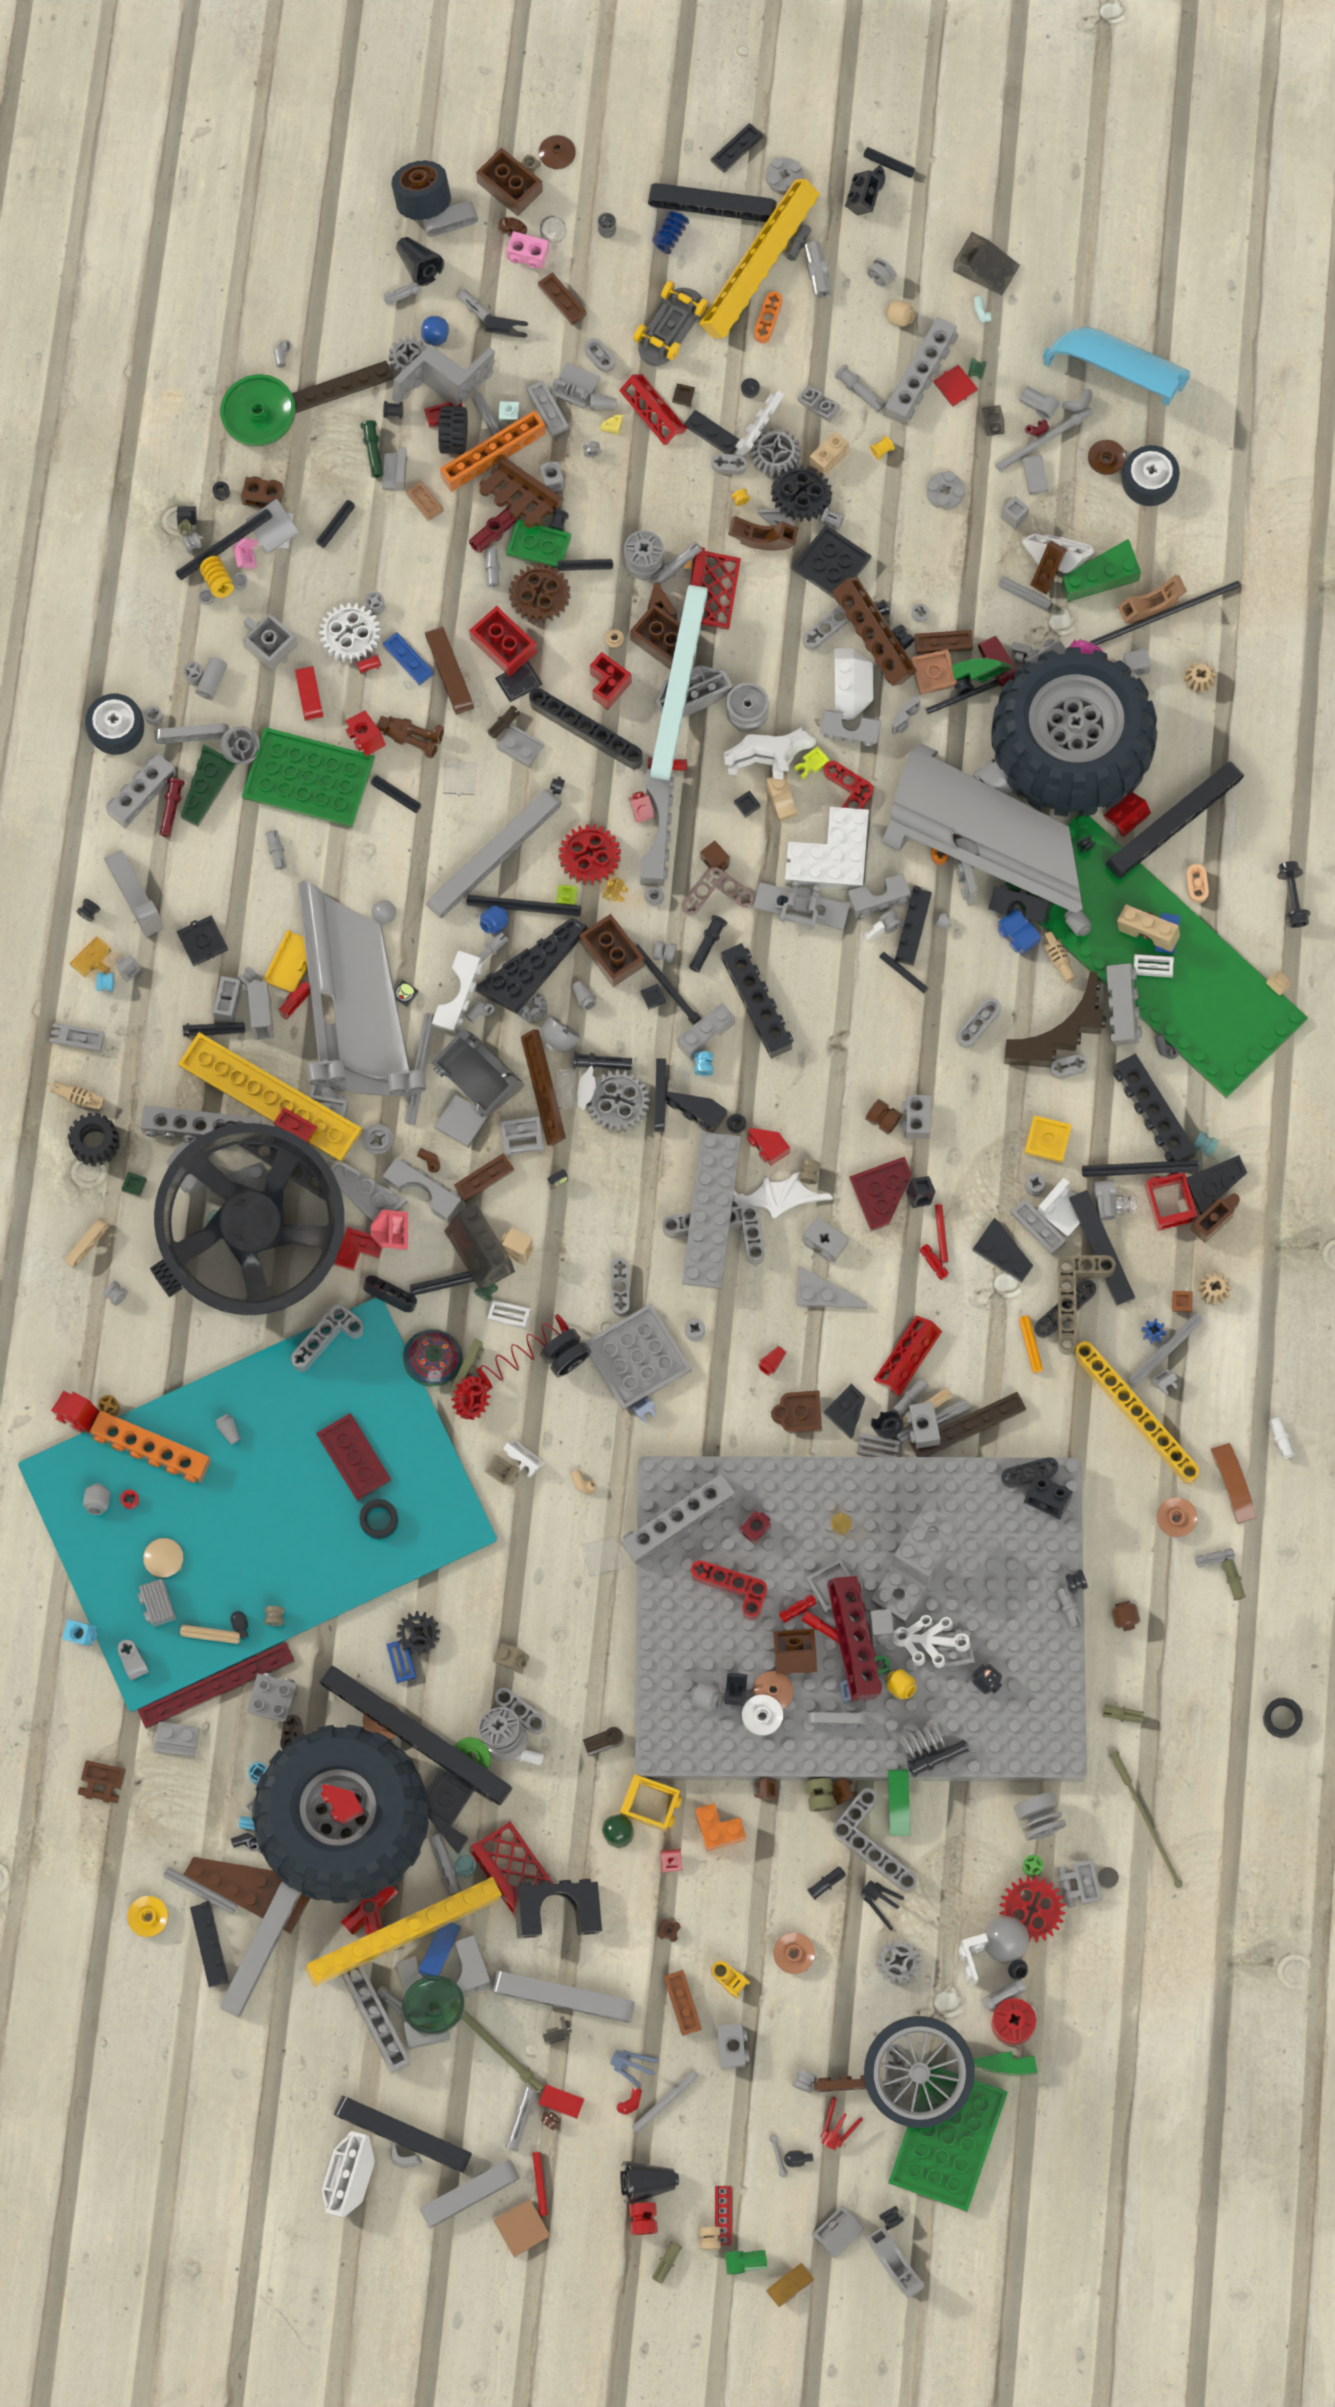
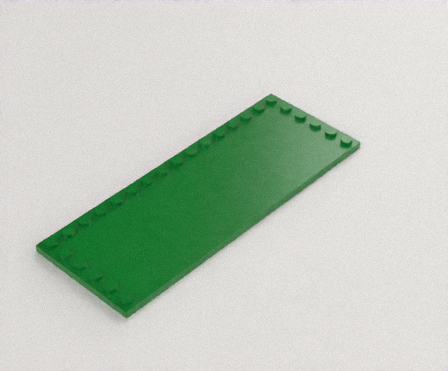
M1079 813L1067 826L1071 836L1083 908L1082 912L1092 923L1091 931L1085 936H1076L1065 922L1064 915L1069 910L1053 903L1048 924L1037 923L1047 932L1051 931L1056 940L1059 939L1062 946L1087 970L1097 972V979H1101V983L1107 988V966L1130 963L1132 968H1134L1135 954L1174 957L1172 978L1137 975V980H1134V988H1138L1139 999L1135 1000L1136 1007L1140 1008V1019L1158 1036L1164 1035L1166 1043L1177 1048L1179 1055L1227 1099L1308 1020V1017L1283 994L1279 996L1267 985V979L1141 863L1124 877L1118 879L1105 864L1123 846L1090 816L1081 817V813ZM1091 836V841H1095L1096 845L1088 852L1082 854L1081 848H1078L1077 844L1085 837ZM1006 882L1004 884L1006 886L1012 887L1011 891L1018 892L1019 889H1022L1009 882ZM1023 902L1018 903V905L1026 912L1025 904ZM1125 905L1146 913L1152 912L1158 918L1161 917V913L1181 916L1179 923L1180 937L1176 943L1175 953L1155 951L1156 946L1151 938L1146 940L1140 933L1136 938L1119 931L1117 920ZM1138 961V963L1169 965V963Z

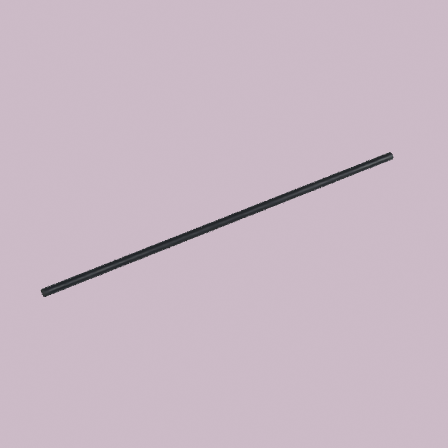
M1235 581L1089 642L1097 646L1241 586L1240 582ZM997 680L991 681L925 708L926 712L931 714L997 687L999 684Z

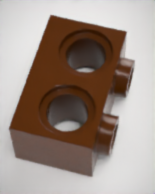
M257 476L246 477L241 494L242 504L264 508L276 499L282 503L284 495L283 483L277 480H262V478ZM252 489H258L257 492H250ZM271 492L276 493L274 496H269L268 494Z

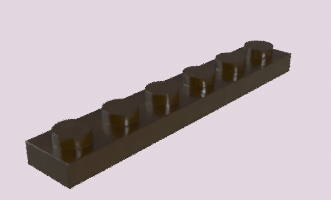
M387 360L292 393L296 413L393 380Z
M1017 1391L938 1428L940 1445L916 1449L915 1443L910 1441V1446L916 1457H929L1025 1412L1026 1407Z

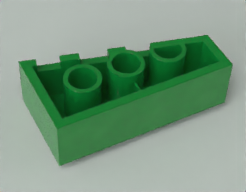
M1129 539L1062 576L1061 587L1066 601H1074L1138 582L1141 570Z

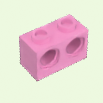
M513 231L506 250L507 259L513 263H523L531 268L538 267L543 269L549 252V241ZM522 248V250L516 251L515 249Z

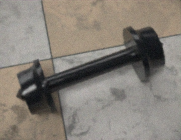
M1287 861L1280 864L1279 873L1277 874L1278 879L1287 880L1293 911L1287 913L1285 919L1288 920L1289 927L1301 928L1308 925L1309 916L1311 915L1309 910L1300 909L1295 878L1300 877L1303 874V870L1300 869L1296 861Z

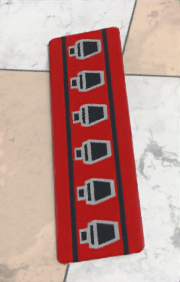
M715 2186V2227H720L718 2240L721 2242V2246L732 2245L731 2186Z

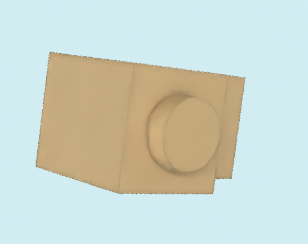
M785 773L783 780L774 779L773 777L766 779V789L779 821L797 816L798 812Z

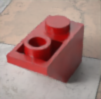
M756 1128L748 1130L747 1140L753 1148L756 1146L760 1151L759 1156L764 1163L768 1162L772 1166L790 1154V1146L779 1132Z
M327 1784L321 1785L323 1792L320 1794L326 1804L330 1802L333 1810L330 1812L335 1822L340 1820L341 1824L344 1825L364 1814L352 1791Z

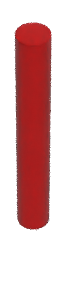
M936 1204L935 1214L940 1261L947 1263L949 1261L943 1205Z
M533 2152L540 2216H547L548 2210L541 2152Z

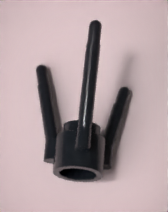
M870 1880L861 1892L865 1896L863 1900L871 1906L882 1922L892 1931L893 1927L872 1900L876 1902L880 1897L898 1909L899 1906L882 1893L885 1892L900 1900H904V1897L878 1882L874 1883Z

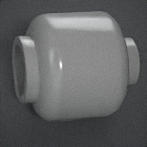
M93 1484V1486L85 1489L83 1506L88 1513L100 1515L108 1510L110 1492L104 1485Z
M705 1682L699 1683L697 1687L694 1686L690 1693L693 1705L708 1712L717 1709L722 1701V1694H720L719 1688Z

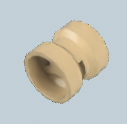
M701 2227L700 2235L702 2236V2241L700 2242V2250L721 2249V2242L718 2240L720 2227Z

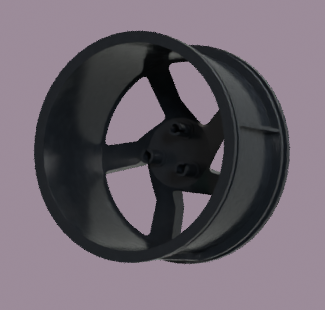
M240 1123L217 1128L202 1135L185 1147L177 1155L163 1176L154 1209V1228L158 1247L167 1267L177 1281L191 1295L206 1305L223 1312L238 1315H262L280 1311L296 1304L312 1293L327 1276L336 1260L342 1242L345 1223L344 1204L340 1187L335 1175L323 1157L310 1144L293 1133L278 1127L258 1123ZM239 1144H261L277 1149V1155L269 1172L264 1191H258L229 1180L209 1161V1155L223 1148ZM298 1162L306 1166L322 1189L328 1209L329 1222L326 1226L283 1225L284 1188ZM188 1174H191L212 1192L223 1198L225 1202L204 1229L176 1242L172 1234L173 1205L182 1182ZM223 1239L242 1267L247 1298L244 1300L235 1299L209 1289L186 1268V1263ZM288 1244L320 1247L322 1249L318 1262L301 1282L279 1295L271 1296L269 1294L264 1272L257 1255L259 1252Z

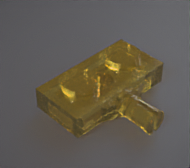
M96 936L70 962V965L84 978L96 968L107 974L110 968L103 963V960L111 952V948Z

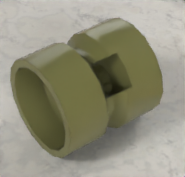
M820 1778L806 1782L807 1794L811 1796L808 1799L809 1811L821 1812L835 1808V1799L831 1795L833 1791L831 1778Z

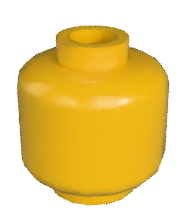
M898 1669L895 1672L891 1671L886 1677L887 1691L900 1700L909 1699L917 1689L916 1679L903 1669Z

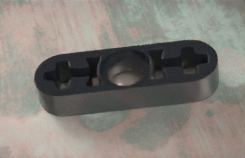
M370 1275L365 1278L363 1289L366 1293L403 1312L410 1313L415 1310L417 1298L414 1295L377 1276ZM386 1292L392 1293L394 1296L388 1295Z
M1047 1457L1007 1468L1002 1472L1001 1482L1008 1488L1031 1483L1035 1476L1031 1478L1026 1477L1024 1470L1031 1467L1039 1475L1037 1465H1040L1041 1469L1046 1467V1463L1054 1465L1052 1472L1044 1469L1041 1471L1042 1475L1040 1476L1053 1477L1058 1471V1462L1052 1457ZM1017 1470H1021L1020 1475L1023 1480H1019L1020 1476L1015 1477L1013 1479V1482L1005 1480L1008 1473H1010L1011 1476L1018 1475Z

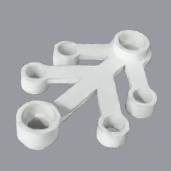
M923 1615L918 1622L909 1628H897L893 1635L894 1644L899 1647H905L912 1655L914 1664L918 1666L925 1663V1656L922 1652H918L913 1643H920L937 1668L945 1665V1658L937 1652L933 1645L955 1647L956 1650L964 1652L969 1649L971 1644L969 1637L963 1633L957 1634L954 1638L936 1636L941 1631L952 1629L953 1624L949 1617L942 1618L938 1624L932 1627V1618L929 1615ZM925 1620L930 1621L928 1624L923 1623ZM945 1622H949L948 1626H943ZM922 1628L929 1629L922 1635L915 1634ZM901 1636H906L905 1639L900 1640ZM960 1643H966L964 1646H959ZM919 1656L922 1657L919 1661L915 1660ZM937 1659H942L940 1663L935 1662Z

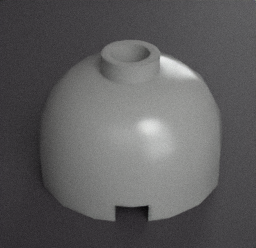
M237 726L230 728L224 733L221 738L220 748L225 759L240 765L250 763L256 758L255 754L260 748L257 734L246 726Z
M552 1015L547 1018L542 1026L541 1033L542 1038L546 1041L545 1046L553 1052L555 1050L561 1052L568 1051L580 1040L578 1033Z

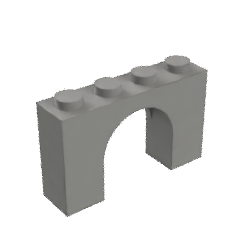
M474 1935L455 1941L462 1962V1974L457 1983L449 1988L436 1989L428 1985L423 1979L422 1974L418 1972L419 1964L416 1956L396 1963L413 2012L417 2011L418 2014L430 2010V2006L437 2004V2007L448 2004L449 1999L455 1997L457 2000L469 1996L468 1993L476 1990V1993L488 1989V1985H491Z

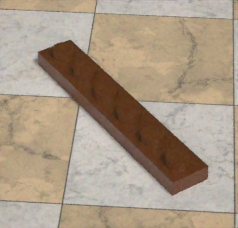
M533 1029L521 1036V1041L547 1145L554 1146L566 1139L540 1032L537 1029Z

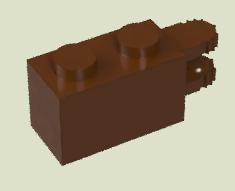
M1234 1193L1225 1200L1220 1197L1192 1224L1191 1231L1206 1243L1233 1217L1235 1209L1240 1202L1239 1196Z

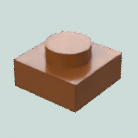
M1172 1291V1312L1192 1313L1193 1291Z

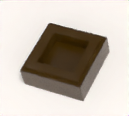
M677 383L672 403L691 407L695 387Z

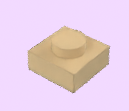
M1281 971L1276 972L1266 981V984L1279 996L1293 985Z

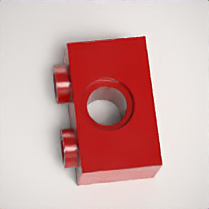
M366 710L345 720L348 727L345 731L350 739L354 738L355 741L353 742L357 750H362L365 756L386 746L382 733Z

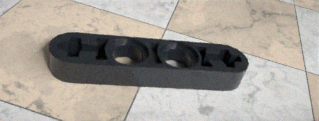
M656 1058L655 1132H665L666 1058Z
M1084 1280L1076 1286V1292H1078V1294L1076 1293L1078 1301L1077 1311L1095 1296L1096 1285L1094 1282ZM1083 1286H1085L1086 1288H1088V1287L1090 1286V1287H1091V1291H1090L1091 1293L1086 1292V1293L1082 1296V1298L1084 1299V1300L1082 1301V1299H1081V1297H1080L1079 1295H1080V1294L1083 1292V1290H1084V1287H1083ZM1067 1302L1062 1303L1063 1308H1072L1068 1306ZM1058 1303L1037 1321L1034 1330L1038 1337L1047 1338L1058 1329V1320H1055L1052 1315L1055 1311H1058ZM1050 1320L1051 1324L1047 1327L1048 1332H1040V1325L1045 1326Z

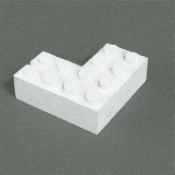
M830 807L827 844L788 842L785 885H793V881H798L799 886H819L849 890L863 886L869 810Z

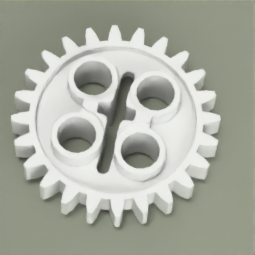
M348 603L347 608L340 604L339 610L333 607L334 613L327 612L328 618H322L324 624H320V630L322 631L319 632V636L322 637L320 642L324 644V651L329 650V656L335 654V660L342 657L343 663L346 661V658H349L350 663L353 662V658L360 662V656L367 659L366 653L373 654L372 647L378 648L376 642L381 640L379 636L381 634L380 623L376 621V615L371 616V610L365 612L364 605L359 609L358 603L354 607H351L350 603ZM350 619H357L355 623L349 622ZM335 628H340V629H341L340 632H337V633L333 632V630H334ZM362 633L368 634L364 638L359 637ZM351 643V646L343 647V644Z

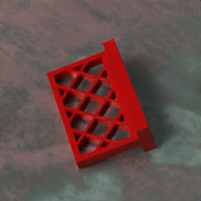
M701 547L702 551L694 557L689 584L700 587L703 585V587L708 588V593L712 597L711 600L705 603L704 608L709 616L705 619L702 618L701 624L729 630L741 558L705 551V548ZM707 557L714 558L718 564L710 568L706 563ZM726 562L736 563L735 569L731 572L723 564ZM721 567L726 575L718 579L713 571ZM707 574H710L715 580L710 585H707L703 580V577ZM728 577L732 582V586L726 590L721 581ZM716 584L723 591L717 596L710 589ZM726 595L730 602L723 607L718 598ZM715 602L720 610L712 614L707 605ZM723 612L727 618L726 623L718 622L715 616Z
M511 1821L483 1840L477 1841L469 1849V1852L487 1878H494L502 1894V1900L514 1917L513 1889L517 1886L510 1885L508 1882L509 1874L521 1876L520 1883H522L523 1877L535 1879L534 1885H537V1880L551 1881V1884H554ZM507 1829H510L514 1835L513 1842L501 1840L502 1833ZM489 1841L498 1843L496 1853L488 1852L483 1845ZM500 1844L512 1846L510 1856L498 1854ZM514 1846L524 1849V1859L513 1857ZM497 1857L509 1860L507 1870L500 1869L497 1866ZM512 1860L523 1862L522 1873L510 1871ZM526 1863L535 1865L537 1868L536 1876L524 1873Z

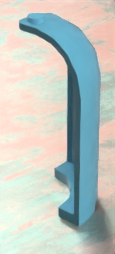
M1091 327L1071 329L1060 336L1051 349L1047 348L1043 355V359H1045L1044 365L1049 367L1056 354H1067L1080 358L1162 396V403L1169 406L1178 391H1183L1190 378L1189 370L1107 332Z

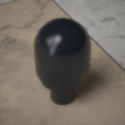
M241 1611L233 1612L230 1617L233 1630L240 1633L241 1639L248 1638L246 1615Z
M800 2150L789 2151L784 2156L785 2164L791 2168L805 2166V2162L814 2161L813 2153L804 2154Z

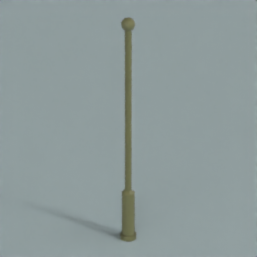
M1116 1751L1109 1756L1112 1758L1124 1784L1128 1786L1173 1876L1175 1887L1180 1888L1182 1881L1178 1879L1131 1784L1132 1780L1119 1756V1751Z

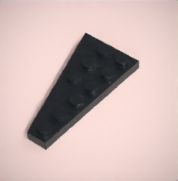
M574 918L569 919L554 929L553 934L545 939L541 938L538 940L534 947L531 949L526 948L504 963L500 970L494 974L492 972L488 974L484 981L479 984L477 983L475 992L518 1014L579 942V935L588 929L587 925Z

